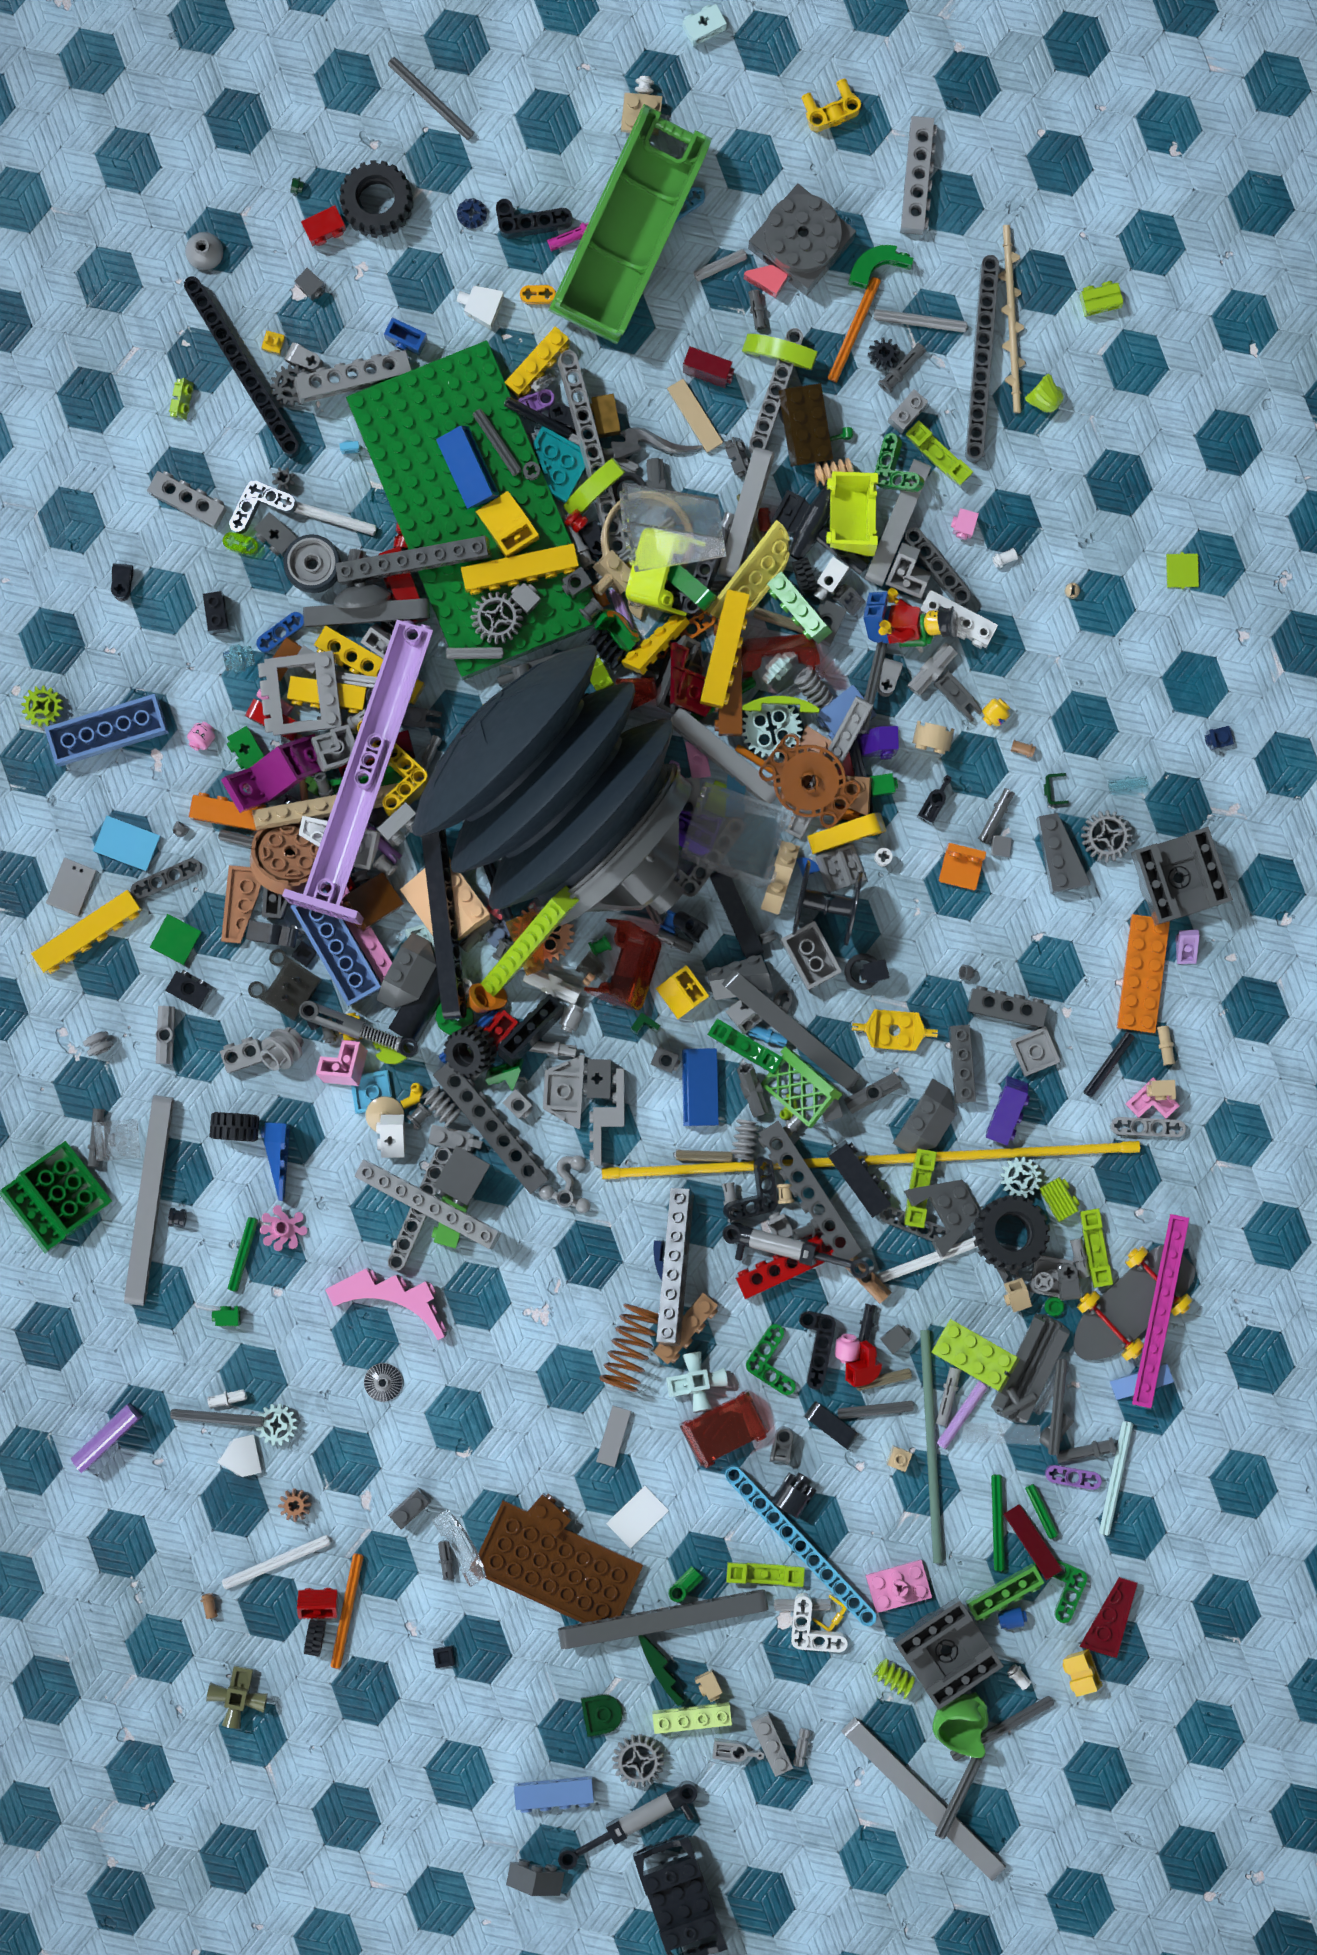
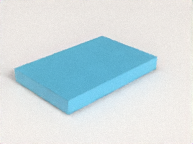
M106 815L93 851L147 872L161 836Z

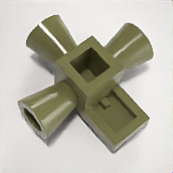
M234 1665L228 1689L210 1682L206 1701H225L224 1707L228 1708L222 1726L240 1729L241 1711L246 1706L264 1713L268 1693H249L253 1669Z

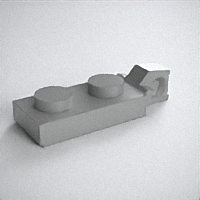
M432 1125L428 1144L452 1149L459 1146L471 1152V1147L481 1149L483 1141L474 1140V1134Z

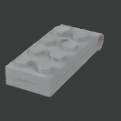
M405 802L377 830L392 847L395 845L399 846L405 841V835L409 831L413 833L412 828L416 813Z

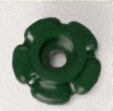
M300 177L292 179L290 193H294L295 196L298 195V192L302 193L304 182L300 181Z

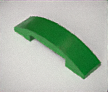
M718 1018L707 1034L774 1074L783 1059L780 1055L760 1045Z

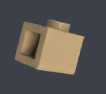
M1022 1278L1004 1284L1006 1295H1003L1007 1306H1011L1013 1312L1032 1307L1027 1287Z

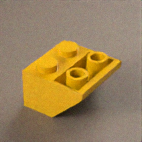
M687 965L655 988L677 1019H680L709 998V995Z

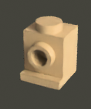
M1175 1080L1149 1081V1085L1146 1086L1147 1097L1155 1096V1100H1167V1096H1169V1100L1176 1099Z
M712 1669L695 1677L696 1684L701 1683L698 1687L703 1697L707 1696L710 1702L721 1697L720 1694L723 1692Z

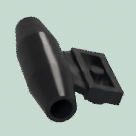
M824 487L810 505L805 498L787 490L770 525H773L777 520L785 527L787 533H795L789 549V556L796 560L803 559L816 543L818 534L822 531L830 517V490Z

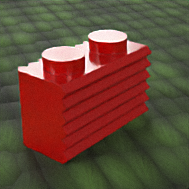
M305 1588L304 1590H298L297 1613L299 1619L337 1618V1589L324 1588L314 1590L312 1588Z

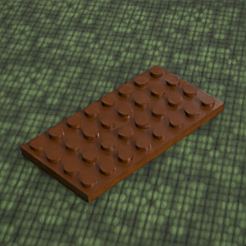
M502 1500L470 1572L576 1621L585 1623L621 1616L643 1564L566 1528L555 1538L526 1510Z

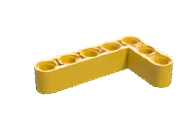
M360 721L359 724H358V726H357L358 732H359V729H360V726H361L362 721ZM380 740L374 741L373 744H372V747H373V748L379 747L380 745H376V744H377V742H379ZM396 743L392 753H397V756L390 757L388 765L404 779L383 799V807L388 816L395 813L405 802L411 805L423 793L429 781L427 772ZM406 765L411 766L409 769H403V767ZM419 777L424 778L421 782L416 781ZM405 790H410L409 794H402ZM392 803L397 804L394 808L388 807Z

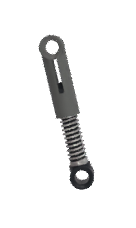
M305 1001L299 1007L300 1016L307 1021L356 1039L362 1037L366 1040L369 1039V1041L372 1040V1042L375 1041L379 1045L391 1047L397 1053L408 1058L416 1056L419 1052V1044L412 1038L396 1037V1035L387 1034L386 1031L384 1033L383 1030L380 1031V1029L371 1028L370 1025L367 1026L363 1020L312 1001ZM306 1007H314L315 1011L312 1016L305 1015ZM321 1013L329 1017L335 1018L337 1020L336 1022H333L325 1018L319 1017V1015ZM413 1043V1052L406 1053L404 1051L405 1044Z

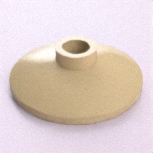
M388 1096L378 1097L368 1105L366 1121L370 1128L376 1131V1124L380 1122L381 1115H404V1110L396 1099Z

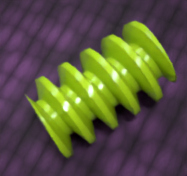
M885 1658L874 1670L872 1678L878 1675L877 1682L884 1679V1686L890 1683V1690L898 1688L897 1695L904 1692L903 1699H906L914 1686L915 1677L912 1675L908 1678L907 1671L901 1674L902 1668L898 1667L895 1669V1663L888 1665L889 1659Z

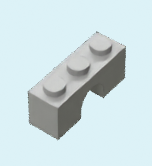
M768 1711L750 1719L775 1777L793 1769Z

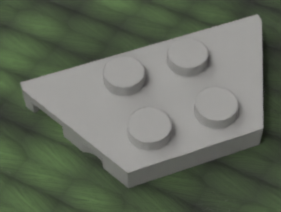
M580 1055L545 1070L543 1109L577 1129H580L585 1055Z

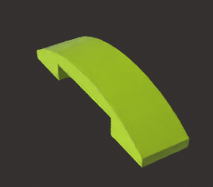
M747 334L742 348L743 353L778 359L808 370L813 369L818 354L817 351L808 347L760 334Z
M920 421L906 433V436L921 453L959 486L974 473L961 459L958 460Z
M611 458L571 495L563 505L564 509L569 514L575 509H578L581 515L589 509L588 507L609 486L613 485L625 471L614 458Z
M790 696L763 697L742 706V711L762 712V704L800 705V713H819V708L810 702Z
M917 1149L909 1189L930 1185L937 1152ZM907 1198L905 1225L924 1228L927 1199L912 1206Z
M1097 1208L1080 1211L1086 1255L1088 1256L1087 1261L1093 1287L1113 1285L1103 1237L1100 1210Z
M727 1562L726 1582L803 1587L805 1567Z

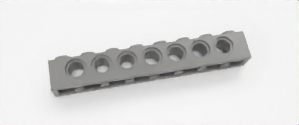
M362 1160L354 1176L488 1249L495 1247L502 1233L368 1160Z

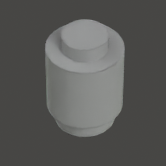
M570 1003L565 1008L559 1022L562 1025L561 1029L572 1033V1030L577 1031L584 1015L582 1014L584 1009Z

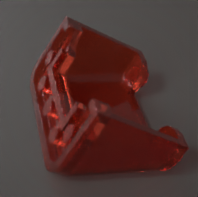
M804 634L746 639L741 645L742 678L752 677L753 671L760 668L762 658L774 657L778 653L783 655L786 652H794L798 657V664H803L806 667L812 666L813 670L818 672L820 657L816 642L813 638L809 641Z
M748 1389L739 1393L740 1395L736 1396L737 1398L733 1397L731 1400L699 1416L693 1417V1420H686L679 1424L699 1466L710 1467L715 1464L714 1460L755 1439L759 1442L767 1437L766 1433L769 1430Z

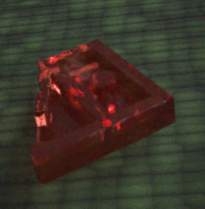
M654 678L617 679L615 682L616 684L623 682H632L634 684L635 696L630 711L655 699L657 696Z

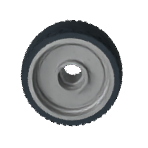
M314 534L303 535L288 546L284 555V570L289 581L299 590L307 593H320L328 590L338 580L335 563H340L341 557L335 545L327 538ZM311 561L318 562V566L315 569L308 568Z

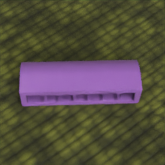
M130 1403L125 1405L71 1457L75 1467L81 1473L87 1471L142 1418L139 1412Z

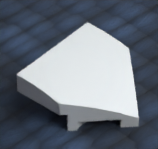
M254 1434L230 1441L217 1463L241 1477L262 1473Z

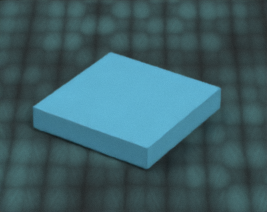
M388 1070L362 1074L359 1086L351 1085L355 1114L365 1113L370 1102L378 1097H392Z

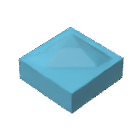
M347 440L339 443L342 454L361 452L358 441Z

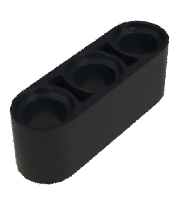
M816 1401L804 1414L806 1419L847 1450H849L859 1436L855 1430Z

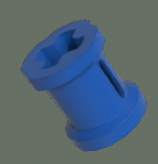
M667 910V916L659 927L675 934L676 927L673 925V918L676 913Z

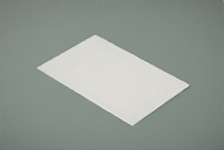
M644 1486L606 1524L631 1549L669 1510Z

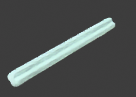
M1127 1421L1122 1422L1099 1530L1100 1534L1107 1536L1110 1535L1133 1428V1423Z

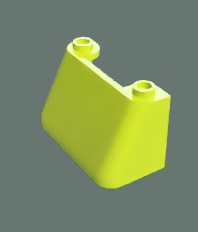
M832 471L831 478L827 479V490H830V532H827L826 543L830 544V548L864 556H875L878 545V536H876V484H878V473Z

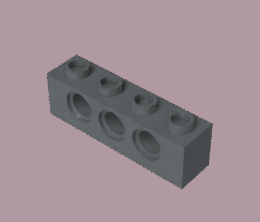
M976 986V989H971L966 1012L1039 1028L1044 1027L1048 1004H1044V1000L1033 998L1032 1001L1025 1000V996L1014 994V997L1006 996L1007 992L995 990V993L988 992V988ZM986 997H991L994 1001L993 1006L990 1008L984 1004ZM1005 1001L1012 1003L1013 1007L1010 1012L1003 1009ZM1024 1005H1028L1031 1008L1029 1016L1024 1015L1021 1011Z
M970 1025L949 1026L954 1102H976Z

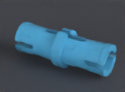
M754 1026L749 1033V1036L764 1040L767 1044L772 1043L783 1048L788 1042L785 1037L770 1028L768 1030Z

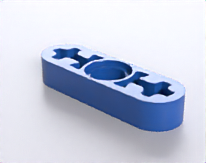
M293 612L259 636L256 641L258 649L263 653H269L282 644L286 637L290 638L304 627L303 615L299 612ZM293 617H296L297 619L301 618L299 620L300 624L298 626L296 624H293L291 626V629H293L291 632L289 631L288 627L284 624L286 622L288 623V625L293 623ZM280 627L286 629V635L282 638L277 637L275 634L276 630ZM272 633L273 637L277 640V642L274 643V641L272 640L268 643V648H266L265 646L261 647V645L263 644L261 641L264 639L266 641L270 640L271 637L269 636V634Z

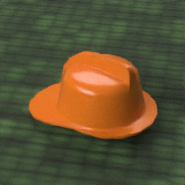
M480 983L473 984L469 988L466 1007L471 1008L477 1013H484L504 1007L508 997L504 988L493 997Z

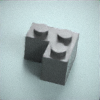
M519 1859V1862H510L506 1885L530 1896H560L564 1872L558 1870L555 1865L546 1864V1867L536 1864L531 1865L529 1860Z

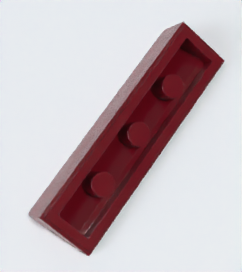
M1020 1504L1003 1514L1045 1580L1047 1581L1061 1572L1062 1568Z

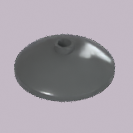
M366 581L354 582L353 586L339 593L333 601L334 606L340 608L367 607L390 600L391 593L378 585L366 584Z

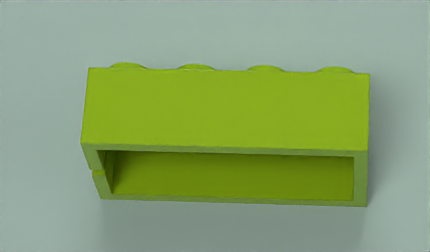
M952 1319L947 1323L931 1352L999 1392H1002L1010 1378L1004 1373L1007 1371L1012 1374L1020 1358Z

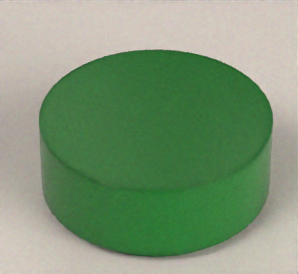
M1050 1297L1044 1303V1310L1050 1316H1059L1064 1310V1304L1059 1298Z

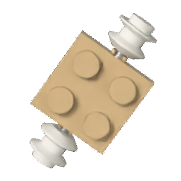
M640 76L639 79H636L639 87H636L635 91L638 94H624L621 132H631L643 104L661 112L662 96L649 95L654 91L650 88V85L654 84L651 77ZM654 128L651 135L658 136L659 130Z

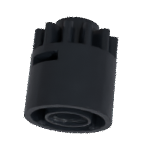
M789 1472L771 1502L799 1519L817 1490L811 1486L813 1481L798 1472L795 1476Z

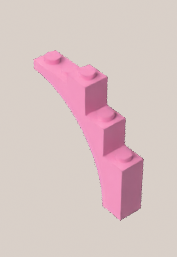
M366 1268L325 1289L333 1306L362 1298L383 1299L397 1303L418 1315L433 1331L437 1340L446 1336L444 1332L447 1329L442 1321H438L436 1317L438 1312L434 1304H429V1301L435 1298L434 1294H436L432 1283L428 1284L427 1281L406 1291L405 1287L407 1285L402 1276L394 1275L376 1284L375 1281L378 1279L374 1271H369Z

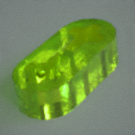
M226 533L222 540L226 549L252 556L259 550L258 542L254 538L238 533ZM231 537H234V540L239 542V545L232 543V545L229 546L227 539H231ZM252 542L255 547L254 549L251 548L250 551H247V547L242 546L243 543L249 544Z

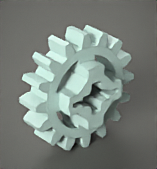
M788 649L783 655L780 653L776 654L765 666L768 671L764 674L762 680L767 685L775 679L780 681L793 667L791 662L796 657V654L791 649Z
M1015 1157L1014 1163L1008 1160L1007 1164L1009 1166H1002L1005 1173L999 1175L1004 1177V1180L1000 1181V1184L1006 1185L1003 1190H1010L1009 1195L1016 1193V1196H1020L1023 1194L1024 1198H1027L1028 1192L1034 1195L1033 1188H1040L1036 1183L1042 1182L1041 1179L1037 1178V1175H1040L1041 1172H1036L1035 1170L1038 1165L1032 1166L1031 1159L1025 1162V1157H1022L1021 1161ZM1021 1165L1027 1166L1031 1172L1023 1170ZM1014 1167L1013 1175L1008 1177L1009 1171ZM1019 1172L1021 1175H1029L1022 1179L1023 1183L1012 1179L1018 1177ZM1033 1178V1182L1031 1186L1028 1188L1027 1183L1030 1179ZM1010 1184L1018 1185L1020 1191L1012 1188Z
M273 1403L270 1405V1410L264 1407L265 1413L260 1412L258 1414L264 1417V1425L257 1427L256 1431L261 1430L262 1433L259 1435V1438L266 1437L265 1443L271 1440L272 1446L275 1445L276 1441H278L279 1445H283V1440L286 1442L290 1441L289 1435L295 1436L292 1430L298 1429V1426L294 1425V1422L298 1419L292 1418L295 1412L289 1413V1406L283 1409L282 1404L279 1403L277 1408H275ZM275 1412L272 1419H265L269 1413ZM283 1414L287 1416L289 1422H286L284 1420V1418L282 1417ZM278 1418V1423L281 1424V1426L278 1427L276 1430L275 1426L272 1425V1423L275 1422ZM264 1427H268V1429L271 1431V1435H269L266 1432ZM288 1430L284 1436L279 1437L280 1431Z

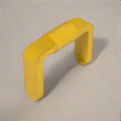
M830 1594L828 1597L842 1607L840 1612H837L832 1619L830 1626H825L814 1617L812 1619L826 1631H831L835 1625L838 1626L846 1611V1607L842 1602Z

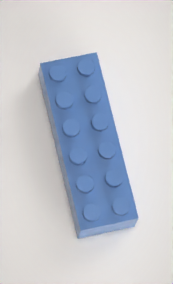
M155 694L44 728L54 762L59 767L169 733L159 699Z
M323 888V893H328L327 890ZM291 906L348 1007L357 1004L380 990L381 984L344 920L300 906Z

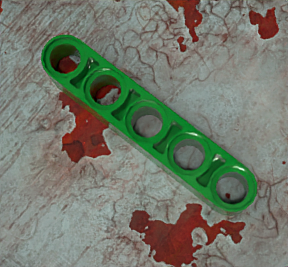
M674 559L671 560L667 580L703 611H706L717 596Z

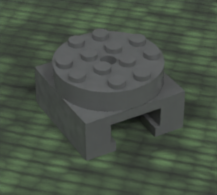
M797 183L790 193L771 210L767 220L749 240L748 249L765 263L770 259L791 277L789 283L807 296L854 241L856 230L842 220L828 202L812 195ZM807 230L808 235L806 237L799 236L798 232Z
M1209 827L1131 852L1139 877L1140 891L1148 904L1155 926L1233 900ZM1176 873L1182 876L1181 883H1176L1175 880L1172 881Z
M958 1597L938 1610L926 1614L914 1626L893 1639L898 1650L938 1710L1004 1667ZM942 1645H949L951 1647L949 1654L941 1653Z

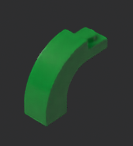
M895 245L873 247L857 259L852 268L848 285L867 289L870 275L876 268L882 265H892L911 270L914 258L903 252L897 254V246Z

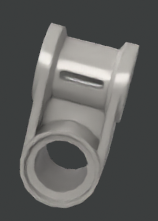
M292 342L284 359L293 366L298 365L310 373L316 372L317 369L323 366L321 359L316 353ZM315 360L317 362L316 364H309L310 361L314 362Z
M884 658L877 688L879 695L887 697L893 693L903 663ZM885 683H888V690H884Z

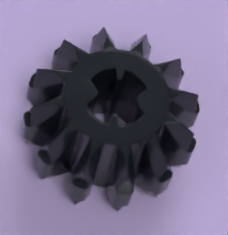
M883 337L881 338V343L878 340H874L875 346H869L871 352L867 356L872 358L870 364L877 363L876 369H879L881 365L883 366V371H886L887 365L893 368V362L898 363L899 359L896 356L900 355V351L896 350L897 344L891 346L892 339H889L888 343H886ZM881 351H885V354H887V356L883 357Z

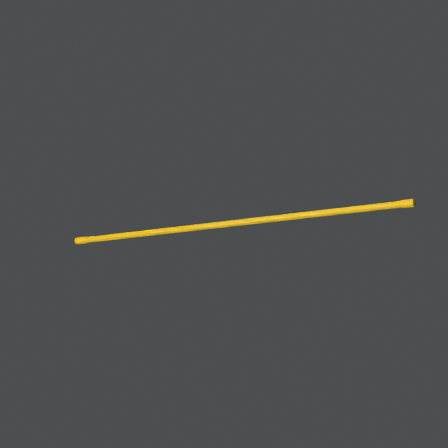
M1125 1141L1104 1144L937 1152L935 1162L1117 1152L1136 1153L1140 1152V1142ZM916 1153L858 1157L859 1159L864 1158L868 1165L914 1163ZM829 1157L803 1159L808 1168L835 1167ZM793 1159L782 1160V1163L785 1166H791ZM755 1161L629 1168L610 1167L602 1168V1179L754 1171ZM763 1162V1165L760 1166V1168L764 1170V1166H766L767 1164ZM778 1163L773 1164L774 1170L781 1169Z

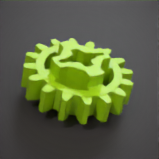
M35 686L34 692L28 690L29 696H23L26 703H21V706L25 707L21 712L28 714L25 719L27 721L32 719L31 724L33 726L38 722L40 728L43 727V723L48 727L51 721L55 724L57 723L56 716L61 718L58 712L64 710L63 707L59 706V704L63 703V700L57 699L59 693L53 694L54 689L51 687L47 691L46 686H42L41 690ZM45 694L49 696H46L45 698H40L38 695ZM33 701V708L30 709V704ZM41 703L44 704V707H45L44 710L40 709V708H41V707H40V704H41ZM54 704V705H55V706H54V711H53V713H52V712H51V709H52V705ZM40 715H44V716H46L47 718H45V719H38V718H36V717H39Z

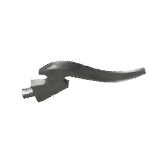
M633 427L620 432L619 436L624 437L626 441L611 442V448L603 449V456H613L616 461L640 452L641 447L638 445V442L641 441L675 454L696 452L702 450V445L685 446L675 444L647 429Z

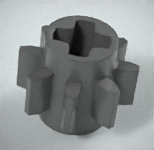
M278 467L279 471L272 473L276 479L272 481V484H278V490L286 488L289 491L288 487L295 485L292 481L295 475L294 473L289 474L288 467L285 470H281ZM282 476H285V478H286V482H285V483H283V482L281 481V480H282V479H281Z

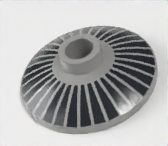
M376 1364L365 1375V1390L376 1401H390L402 1389L403 1380L401 1373L391 1364ZM381 1379L386 1381L385 1386H380L379 1381Z

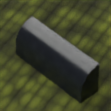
M435 968L420 999L401 1006L388 1029L402 1037L419 1041L441 1003L437 968Z

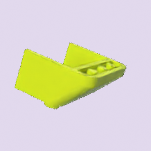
M654 527L644 528L640 535L626 588L627 599L666 613L686 616V612L672 608L674 602L673 594L668 590H664L674 552L684 553L688 549L689 544L705 546L706 542Z

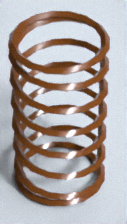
M625 1303L623 1304L625 1308L641 1316L619 1315L621 1320L636 1328L626 1326L615 1327L618 1333L632 1340L613 1338L611 1340L614 1345L627 1352L608 1351L607 1353L611 1358L623 1364L604 1363V1368L618 1376L601 1375L599 1379L607 1384L638 1392L637 1387L624 1382L640 1385L641 1382L609 1366L641 1373L645 1372L644 1368L623 1360L614 1354L649 1360L648 1356L618 1342L652 1348V1344L622 1330L656 1336L657 1333L627 1318L658 1324L657 1318L659 1314Z

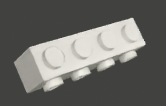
M932 590L929 591L921 607L922 614H926L930 610H938L940 606L944 608L954 606L958 625L957 637L971 640L972 644L978 648H982V646L987 647L998 626L997 624Z

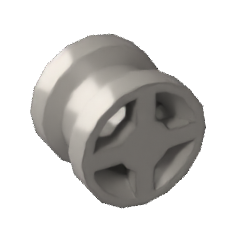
M1039 1272L1034 1276L1033 1285L1037 1290L1048 1291L1053 1287L1054 1281L1049 1273Z

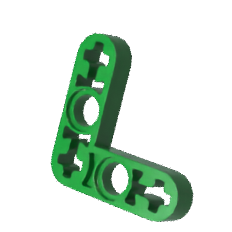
M894 433L887 434L883 439L874 472L878 473V484L876 485L883 489L910 492L920 491L924 486V478L914 472L895 471L902 440ZM888 456H891L890 463L888 465H884L885 459ZM899 476H902L901 483L899 485H896V479ZM886 477V478L889 479V481H888V480H881V478ZM908 480H909V481H913V482H915V481L917 480V482H916V483H913V485H912L911 483L908 482Z
M772 1324L767 1328L747 1359L746 1369L749 1373L781 1394L790 1395L795 1391L794 1381L767 1363L784 1336L783 1328L778 1324ZM779 1328L780 1336H775L772 1340L776 1342L774 1346L770 1341L764 1340L766 1336L769 1339L772 1336L771 1329ZM766 1343L770 1346L768 1354L760 1353L759 1347L761 1344ZM756 1352L760 1357L766 1358L764 1362L761 1359L759 1360V1369H750V1361L754 1362L757 1359L754 1356ZM769 1370L776 1373V1378L773 1381H767L765 1378V1373ZM780 1375L783 1376L781 1381L784 1383L791 1382V1390L783 1391L784 1387L779 1383L778 1387L774 1386Z
M1056 1559L1059 1565L1065 1567V1573L1061 1576L1054 1575L1053 1577L1066 1583L1054 1610V1616L1060 1623H1067L1074 1614L1086 1585L1087 1575L1083 1570ZM1033 1561V1564L1035 1565L1036 1569L1040 1571ZM1081 1573L1083 1580L1078 1581L1076 1584L1077 1587H1080L1079 1590L1070 1587V1583L1072 1585L1075 1583L1073 1576ZM1074 1591L1076 1598L1073 1601H1067L1065 1598L1066 1592ZM1062 1601H1064L1066 1604L1072 1605V1608L1070 1609L1067 1606L1066 1613L1068 1616L1060 1619L1061 1616L1058 1612L1064 1610L1065 1605L1062 1604Z

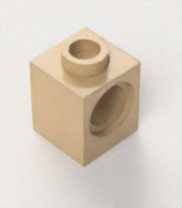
M892 1445L886 1464L906 1472L912 1453Z

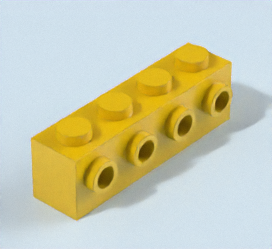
M555 326L505 381L507 389L518 399L527 396L532 390L531 385L533 382L545 375L544 372L555 365L560 354L569 349L570 339Z

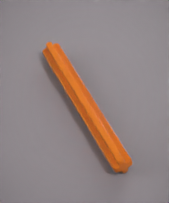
M872 277L830 371L828 379L836 383L878 290L881 280L876 277Z
M354 1553L352 1557L330 1665L335 1669H340L342 1665L363 1561V1555Z

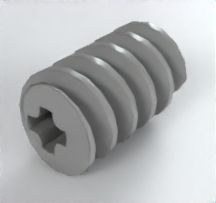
M812 666L804 668L795 678L794 683L799 685L798 689L803 690L802 694L807 696L806 700L811 702V704L825 707L832 701L833 694L825 687V683L821 681V678L813 670Z
M436 1086L425 1093L420 1100L426 1098L424 1105L431 1104L429 1111L436 1110L434 1116H441L439 1122L443 1123L446 1121L444 1126L446 1128L459 1117L461 1109L453 1110L456 1104L452 1103L449 1105L448 1103L451 1098L444 1099L443 1097L446 1092L438 1093L440 1086Z
M738 1119L736 1122L741 1126L735 1127V1130L740 1132V1134H735L733 1137L738 1141L732 1142V1145L737 1149L731 1150V1153L735 1155L734 1158L753 1161L754 1158L749 1156V1154L755 1153V1150L750 1147L757 1145L752 1139L758 1138V1135L753 1132L759 1131L760 1128L755 1126L757 1122Z

